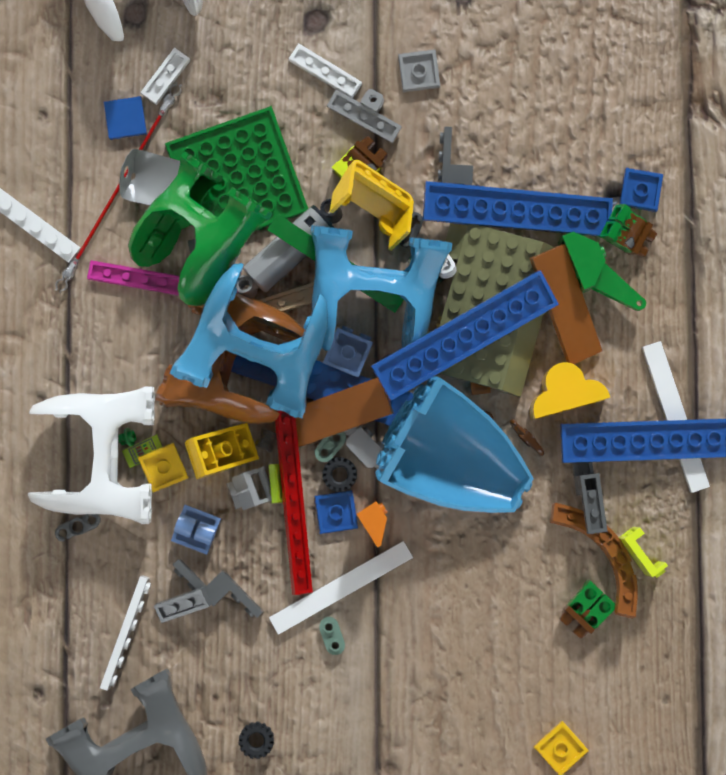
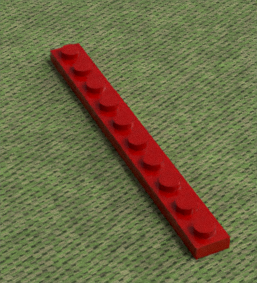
M279 410L277 412L280 415L275 420L291 588L292 595L313 593L297 426L295 417Z

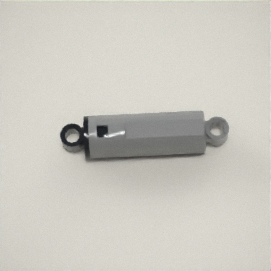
M326 199L322 202L320 210L315 205H312L293 224L311 235V225L334 228L332 224L339 222L342 219L343 213L339 207L334 213L329 214L332 199ZM276 237L243 266V270L247 275L240 276L236 286L237 292L249 298L256 296L258 288L266 293L307 256ZM249 285L248 289L243 290L244 286Z

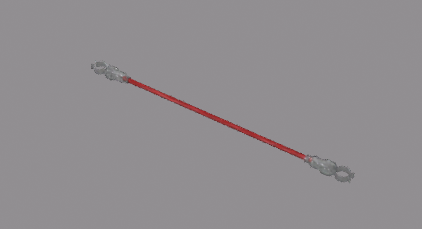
M177 82L170 86V94L164 97L158 117L139 150L144 149L161 118L174 105L175 96L181 94L180 88L179 93L171 96V88L177 86ZM128 169L124 174V178L127 176ZM119 184L76 258L64 269L62 279L57 280L55 291L58 290V283L63 281L64 278L66 279V287L60 290L59 293L68 288L67 281L72 280L82 253L120 190Z

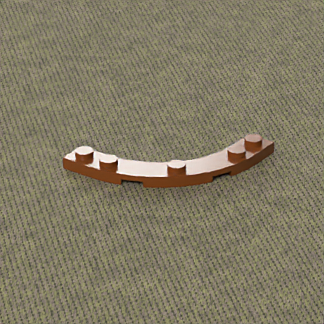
M554 503L552 505L550 523L569 527L585 534L603 550L610 561L616 579L615 615L631 619L635 618L638 599L637 577L634 575L631 565L632 559L622 541L608 526V532L587 534L583 510Z

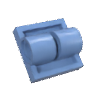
M184 505L182 513L176 522L171 541L207 555L221 518Z

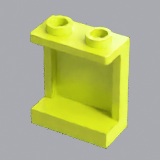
M640 527L630 528L619 537L628 553L645 576H655L656 578L666 572L667 563L658 561L653 565L636 542L645 533Z

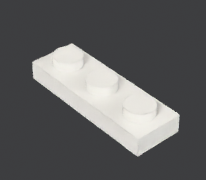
M174 48L143 88L141 94L157 105L190 62V58Z

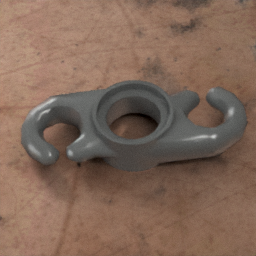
M89 514L74 518L59 525L55 530V536L59 541L64 542L65 538L60 536L62 529L67 530V539L76 535H82L97 528L101 518L99 514H90L96 518L94 524L88 522ZM75 521H80L83 524V529L80 532L73 530V523Z

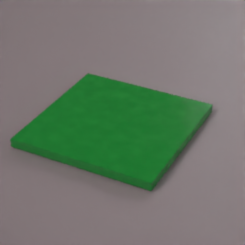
M272 106L165 143L170 158L180 161V157L185 151L223 176L221 181L207 192L201 205L216 217L224 211L229 199L228 193L232 187L246 194L273 213L270 219L261 224L255 231L269 227L277 214L289 220L302 215L308 210Z

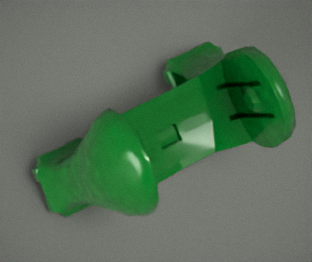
M184 151L180 157L178 175L166 190L151 203L134 226L128 242L131 259L138 266L150 267L160 263L170 255L178 241L181 230L193 225L195 227L196 245L180 273L178 292L180 299L186 305L201 306L207 301L220 277L235 264L242 247L252 233L261 224L268 221L273 213L246 194L232 187L228 193L229 199L224 211L216 217L201 205L207 192L219 183L223 176L201 160Z

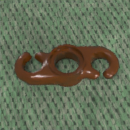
M511 419L510 425L519 438L528 447L533 448L540 456H543L545 454L544 450L535 437L526 428L523 429L515 420Z

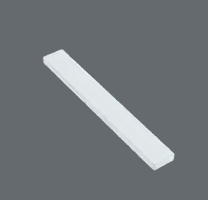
M661 341L642 347L666 421L687 420ZM700 458L679 459L690 493L710 487Z
M404 541L270 616L269 619L279 635L413 557Z

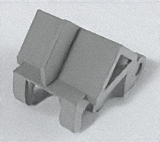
M266 466L232 477V482L226 484L234 501L235 509L242 507L243 510L272 501L270 482L265 471L267 470ZM257 473L267 497L262 500L257 493L252 475Z

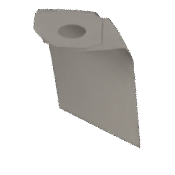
M131 150L121 167L119 180L121 197L132 202L151 205L178 175L180 161L144 150ZM128 166V173L124 178V170ZM132 173H135V179L131 180Z

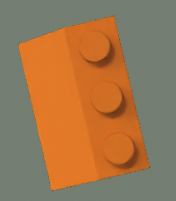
M375 501L356 515L378 548L382 544L387 521L385 514L388 511L382 502L378 504Z

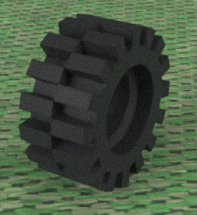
M343 457L329 460L322 472L326 486L336 492L349 490L357 479L355 465ZM337 467H343L347 471V478L343 482H336L332 477L333 470Z
M259 721L246 725L239 735L238 744L240 745L241 752L243 751L246 757L249 756L251 759L264 758L270 753L274 744V733L271 731V728ZM260 733L263 736L264 743L261 747L255 748L250 745L249 737L251 734Z

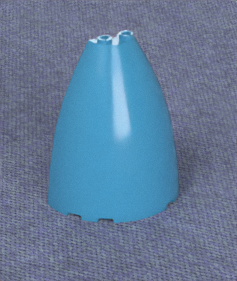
M435 376L428 379L426 385H419L413 391L414 397L404 402L382 441L384 449L378 453L376 464L379 466V470L377 469L375 472L377 479L383 484L407 495L438 506L474 512H515L523 502L521 498L523 492H528L531 489L534 478L508 436L487 413L443 379Z

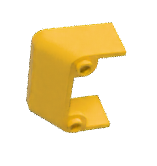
M354 160L348 166L333 191L330 212L334 213L341 205L347 206L352 201L379 219L380 231L390 236L388 249L392 251L410 234L413 198L408 192L363 162Z

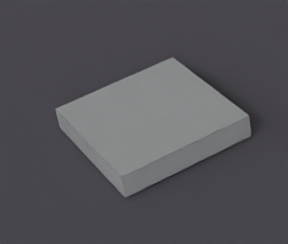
M436 49L398 54L403 92L440 88Z

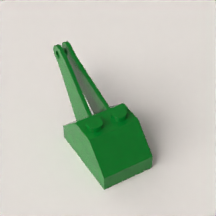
M575 232L561 237L558 245H566L582 293L593 290L635 311H641L646 307V300L605 263L606 251L603 246L600 247L599 242Z

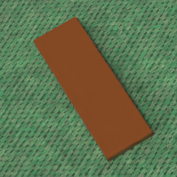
M561 244L531 257L530 261L534 272L541 270L559 304L548 311L566 362L576 364L602 352V347L566 245Z
M378 378L307 403L303 417L296 418L298 447L394 414L390 400Z

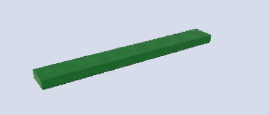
M277 214L267 230L315 261V248L312 236ZM360 290L394 313H396L404 301L398 294L378 290Z

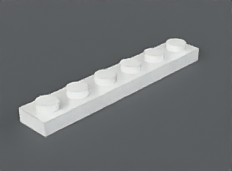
M0 188V212L68 263H71L81 248Z
M140 576L102 680L101 689L109 690L111 686L114 687L118 676L115 674L117 669L123 665L125 657H122L124 649L127 650L131 642L129 638L130 632L134 631L137 626V613H141L145 603L142 601L143 596L148 594L151 587L149 577Z

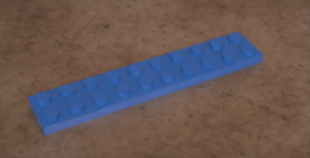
M426 181L422 221L473 224L567 234L575 232L580 235L600 236L606 222H609L613 198Z
M539 270L373 364L371 367L391 401L559 304L544 275Z
M236 356L231 372L274 387L277 385V376L271 368L249 361L244 357ZM316 360L309 378L306 398L317 400L372 379L359 375V378ZM407 391L391 400L390 403L394 414L374 421L390 426L404 402L414 397L413 393Z
M726 419L560 424L562 463L726 457Z

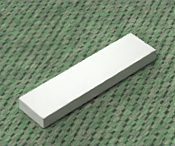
M299 43L289 57L291 63L352 99L362 85L361 81Z

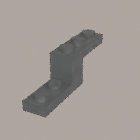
M444 127V132H440L439 144H443V151H439V162H442V170L438 169V181H441V183L472 185L473 165L450 164L452 127Z
M592 462L572 463L576 496L581 495L587 534L608 532L599 473L594 474Z
M178 559L173 564L175 567L174 572L180 578L184 576L189 581L187 585L192 590L201 587L205 588L212 606H215L231 591V597L237 603L242 602L246 606L244 610L251 617L255 615L258 618L264 612L224 570L206 585L181 559Z

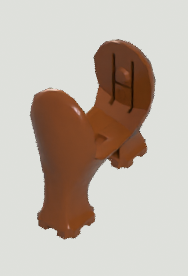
M236 293L234 300L230 301L227 309L239 330L249 335L263 331L279 339L292 341L302 337L305 331L288 314L239 293ZM205 304L201 306L188 305L192 309L191 312L196 315H201ZM224 351L213 363V376L207 388L193 385L192 382L175 378L170 374L173 365H169L165 370L163 382L157 390L155 399L161 406L166 408L175 406L198 408L228 419L250 424L271 423L280 415L276 410L261 402L229 392L227 384L237 355L228 351Z

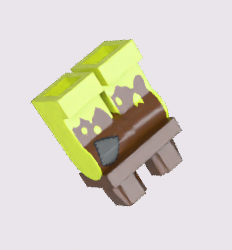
M367 136L361 142L358 140L332 166V171L342 178L348 166L354 160H359L376 172H379L384 167L383 163L387 159L388 153L380 148L374 155L370 149L375 145V142Z

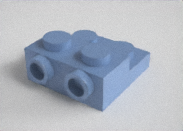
M345 326L342 329L337 327L331 349L327 351L323 363L359 378L373 345V342L370 341L371 337L360 333V336L352 334L353 329Z

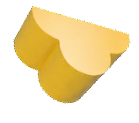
M568 362L558 363L544 374L541 381L543 393L531 402L529 415L531 420L604 401L610 398V394L601 382L585 380L582 371L576 365Z
M248 423L196 436L185 442L196 480L259 459Z

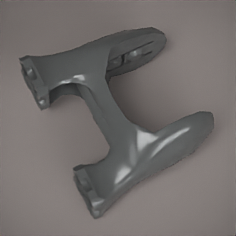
M169 669L157 673L130 689L133 695L145 707L147 721L104 746L100 747L91 740L85 717L46 738L48 745L60 753L75 775H112L115 766L131 754L155 743L173 747L187 775H207V766L201 747L174 696L172 675Z

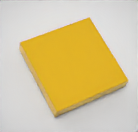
M174 442L138 457L148 483L152 484L153 493L189 478Z
M563 721L533 746L558 775H563L589 751Z

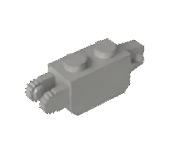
M360 426L358 429L355 427L344 431L348 436L346 446L367 468L375 467L379 470L376 461L378 453L383 451L384 445L380 441L376 443L371 438L373 434L366 427L362 429Z

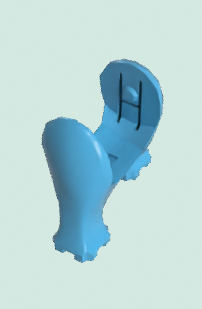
M311 225L310 233L315 248L312 310L319 294L327 300L328 327L322 349L325 351L331 349L336 328L337 302L350 290H378L398 294L407 302L402 329V348L428 333L437 279L445 259L452 250L451 242L409 237L408 245L410 246L412 257L410 265L403 271L357 266L349 262L346 253L349 241L352 239V230Z
M242 263L233 264L215 284L205 302L195 334L184 353L175 361L170 374L180 380L190 381L193 385L207 388L213 376V363L224 351H228L249 361L271 368L277 376V385L273 390H270L266 405L277 411H284L295 418H302L306 409V393L309 378L322 349L328 327L327 300L319 294L312 313L307 317L303 326L305 331L302 337L279 345L257 339L240 331L227 312L230 301L234 300L238 290L236 286L244 266Z

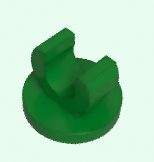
M125 428L124 433L118 434V443L121 445L128 444L130 447L135 445L137 440L136 434L130 428Z

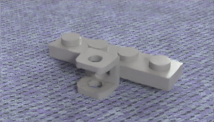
M369 89L364 94L360 103L335 90L327 104V107L392 144L402 128L401 125L379 114L384 98L382 94L373 89ZM372 98L377 99L375 102H371Z

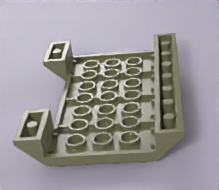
M450 223L445 241L452 243V250L449 252V255L457 263V271L452 279L440 326L535 273L530 258L554 247L542 241L480 225ZM544 313L439 374L521 397Z

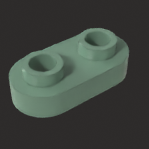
M345 432L338 433L340 436L338 442L333 440V436L324 438L315 449V456L320 462H329L346 442ZM323 449L328 450V455L325 457L321 455Z
M325 617L319 625L325 647L330 654L339 655L345 649V641L339 624L335 618ZM328 623L332 624V630H326L325 625ZM333 642L339 644L337 649L332 648Z

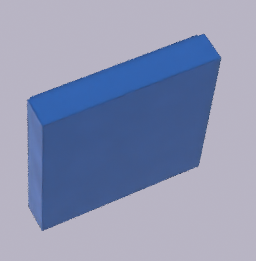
M141 96L104 102L110 140L147 134Z
M626 168L619 204H626L634 209L657 212L663 174Z
M353 490L315 496L320 534L358 529Z

